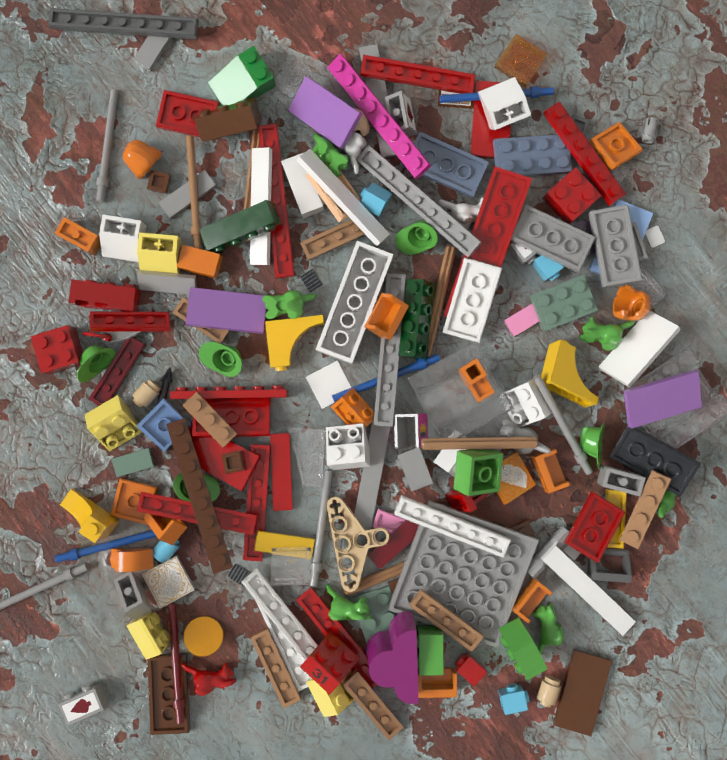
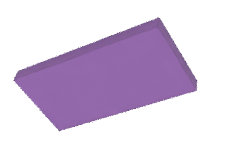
M305 76L288 109L289 112L342 149L345 148L363 115L307 76Z
M190 287L185 324L186 326L263 334L266 313L265 302L262 300L263 295Z
M691 370L624 390L628 427L632 429L701 408L699 371Z

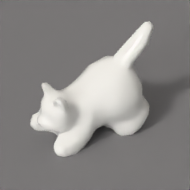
M353 132L344 150L350 158L354 173L358 174L359 166L356 158L366 148L367 142L360 134Z
M483 197L477 205L454 204L442 199L439 200V203L443 207L451 209L452 217L468 230L471 223L476 221Z

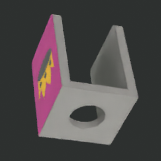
M394 414L395 448L408 447L407 417H415L416 448H422L421 440L428 438L427 414Z

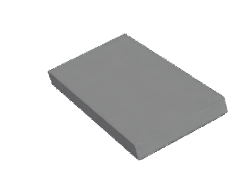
M525 204L510 241L578 273L596 237Z
M628 204L588 212L592 235L596 237L594 245L602 288L641 281L642 275Z

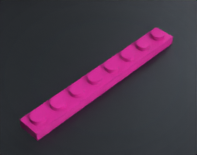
M339 54L327 68L413 177L418 179L432 165L342 54Z

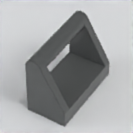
M606 548L603 554L623 556L622 571L596 569V562L588 558L587 576L591 580L631 583L632 574L629 549Z

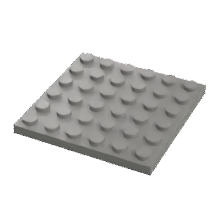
M428 500V506L509 537L511 542L503 558L419 525L388 610L398 614L404 611H412L413 619L436 626L409 606V603L418 591L423 589L480 631L484 636L480 642L498 648L499 637L502 636L498 628L506 625L539 540L530 535Z

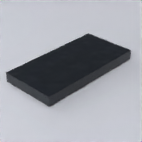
M628 425L609 456L647 479L652 470L670 477L671 480L667 490L679 497L682 496L701 465V462L636 427L631 429Z

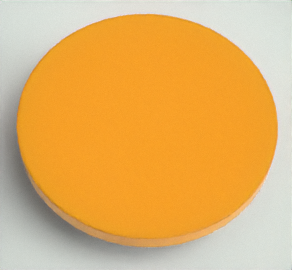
M198 617L192 620L185 629V646L196 656H209L215 653L222 644L223 630L220 624L213 618Z

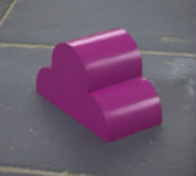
M404 611L397 614L391 620L389 630L377 632L368 640L366 653L369 674L377 685L386 688L394 687L397 697L403 702L419 704L417 631L412 611Z

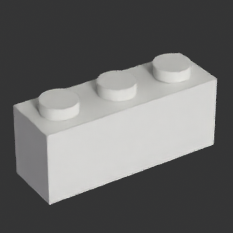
M301 153L281 162L304 219L324 211L323 205L325 202L305 176L307 171L296 161L303 154Z

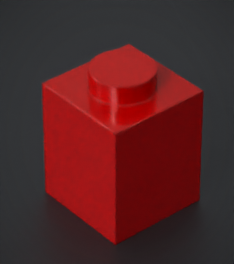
M468 651L465 654H461L455 661L456 671L474 687L487 673L485 666Z

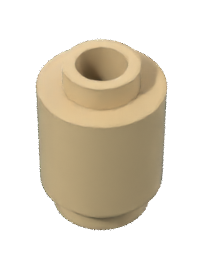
M148 379L147 382L144 381L132 394L134 397L133 402L141 408L142 406L148 407L158 396L161 388L153 380Z
M549 675L542 679L537 695L541 705L545 707L556 705L561 689V681Z

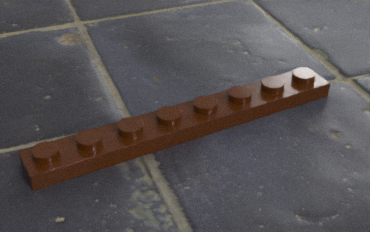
M183 418L168 423L166 426L213 574L233 568L186 419Z

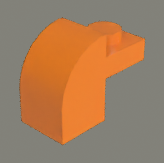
M477 358L458 369L464 384L469 388L477 403L495 393L485 377L487 376L485 370Z
M144 547L134 549L112 548L110 556L111 568H114L117 572L153 569V549Z

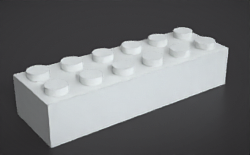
M359 241L356 242L316 351L353 364L366 330L364 326L374 309L392 262L393 254Z

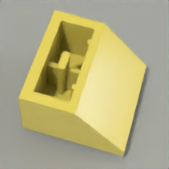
M139 233L137 254L140 270L179 274L180 269L177 268L183 240L173 235Z
M118 395L85 414L87 429L109 452L142 433L136 426L138 422L130 408Z
M153 611L135 621L132 620L127 625L146 660L160 655L171 643L167 630H163L158 614Z
M352 670L349 671L345 678L352 673ZM312 678L306 681L324 717L339 715L354 701V698L344 688L342 683L329 695Z

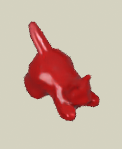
M185 663L181 664L185 671L193 674L194 691L199 696L211 693L215 687L221 689L231 686L236 682V679L233 678L234 672L228 667L227 663L219 671L199 670Z

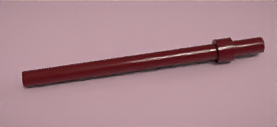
M176 603L168 604L175 696L173 708L176 710V723L182 724L184 723L183 707H185V698L182 695Z

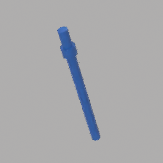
M539 86L530 87V89H522L525 96L530 97V99L554 95V87L539 88ZM478 93L440 95L439 100L440 103L478 101L480 97Z
M439 354L428 357L427 360L418 359L415 363L398 369L397 378L418 369L421 371L426 369L428 365L441 361ZM378 377L351 388H354L359 393L377 386ZM351 388L333 394L334 402L338 401Z
M153 530L81 549H70L69 552L55 555L54 559L56 563L66 560L74 561L80 559L81 556L157 536Z

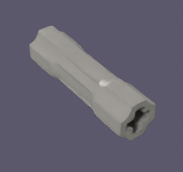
M561 526L552 535L551 539L532 557L527 572L534 579L547 566L541 557L553 544L560 550L568 546L564 543L569 533L565 527Z

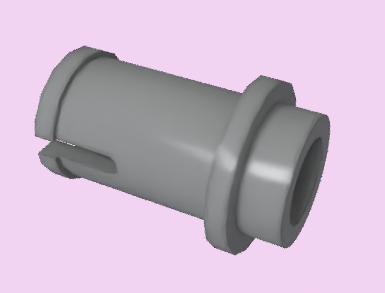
M646 118L644 133L641 134L643 143L652 144L656 140L655 132L659 121L657 118Z

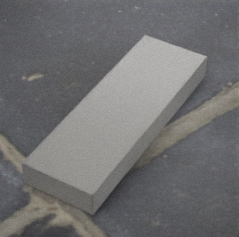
M163 12L161 16H169V15ZM148 36L133 60L151 71L172 38Z
M205 170L196 175L198 200L217 187ZM189 181L159 202L170 219L191 205Z
M139 270L137 273L139 290L189 295L190 287L197 288L196 275Z

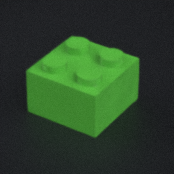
M494 449L458 450L454 489L467 496L499 492L503 453Z
M519 617L498 628L502 635L499 639L504 648H509L506 652L511 661L516 660L514 666L519 675L523 673L526 680H529L548 669L533 639Z
M417 625V666L419 675H443V633L440 628L433 625Z

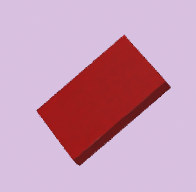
M164 90L156 127L200 138L194 120L201 110L210 109L211 111L217 109L220 103Z
M590 492L564 543L599 563L625 511L596 493Z

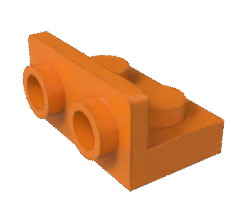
M351 388L331 406L346 425L363 423L366 428L374 421V411L354 388Z

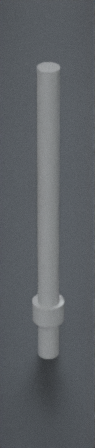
M111 89L100 175L96 183L98 187L97 202H104L105 191L109 183L107 175L118 91L115 89Z
M536 375L533 379L574 452V458L577 463H580L586 475L591 474L593 470L587 461L586 453L578 445L541 375Z
M325 470L314 557L310 565V570H312L310 586L314 587L318 585L319 571L322 569L321 555L327 517V502L329 500L333 471Z
M84 563L76 568L66 569L56 577L0 601V610L63 581L75 579L77 575L89 570L88 564Z

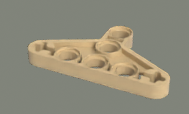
M335 496L328 500L327 511L341 584L344 590L353 592L360 585L369 548L385 545L390 539V533L384 527L366 530L347 503L341 497ZM334 500H336L337 503L341 504V506L338 507V513H341L343 511L344 516L339 515L333 518V514H336V508H332L331 504L334 503ZM337 519H342L345 523V527L342 530H338L335 527ZM378 531L385 532L386 540L384 542H379L376 539ZM362 534L367 537L366 545L358 544L357 537ZM341 538L348 540L349 545L346 549H342L338 545ZM348 557L352 560L351 568H345L342 565L343 558ZM354 569L355 573L350 575L351 579L355 580L356 583L351 587L350 584H346V581L349 580V575H344V572H350Z

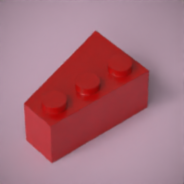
M71 279L69 303L83 308L138 312L140 290L136 289L135 285L123 284V286H117L113 282H104L103 284L93 280L81 281Z

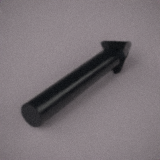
M170 367L161 379L163 382L157 404L163 398H167L169 386L172 383Z

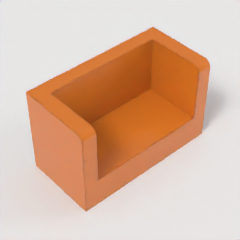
M63 217L54 233L96 256L101 247L98 235Z
M182 245L177 268L182 271L218 279L223 257L218 253Z
M382 293L364 327L381 338L391 340L409 305L392 294Z
M554 448L550 449V453L541 452L531 456L544 491L548 494L570 486L569 481H566L555 455L557 450Z
M147 513L143 516L158 539L170 545H174L187 529L186 524L181 520Z
M532 577L517 596L512 611L529 624L531 620L528 617L546 594L551 596L553 593L540 581Z
M443 668V675H419L418 671V698L457 697V672L455 668Z

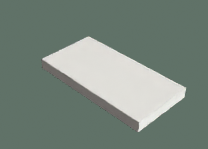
M464 258L443 333L480 343L502 268Z
M650 311L635 324L618 344V347L599 365V368L630 388L681 329L678 325Z

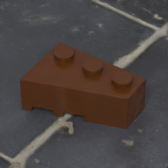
M256 97L241 100L231 105H221L211 111L210 109L201 110L194 119L202 142L257 129L262 120Z

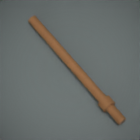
M186 136L192 214L191 236H193L194 248L202 249V235L200 232L202 227L200 226L194 137Z

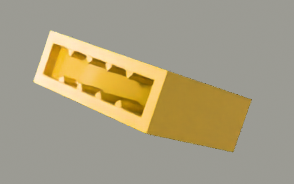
M323 315L266 321L270 368H275L276 371L287 370V367L291 366V356L295 344L308 330L324 325Z
M558 340L549 344L541 374L548 390L584 408L596 405L599 397L586 388L577 372L575 363L576 347L570 345L565 340Z
M70 489L60 504L79 522L81 526L79 533L93 543L109 537L120 522L119 519L110 516L109 512L75 489Z

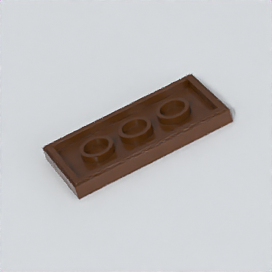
M573 649L553 720L554 726L592 737L612 664L610 659Z
M179 653L180 667L182 663L188 665L187 653ZM160 654L147 659L150 735L189 733L188 672L181 667L182 695L185 698V707H183L184 723L177 724L176 710L173 708L175 696L172 654Z

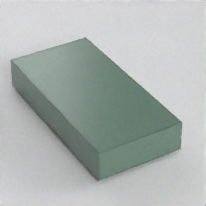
M150 448L112 459L116 477L155 466Z

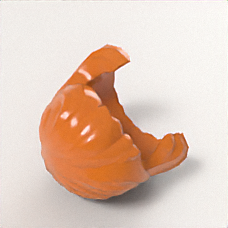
M133 140L126 145L122 157L134 175L141 180L151 169L152 165L162 156V153L143 141Z
M628 284L620 286L612 305L613 315L618 319L628 321L643 319L651 309L649 295L643 291L636 290Z

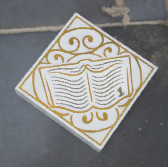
M178 555L142 574L160 609L195 590Z

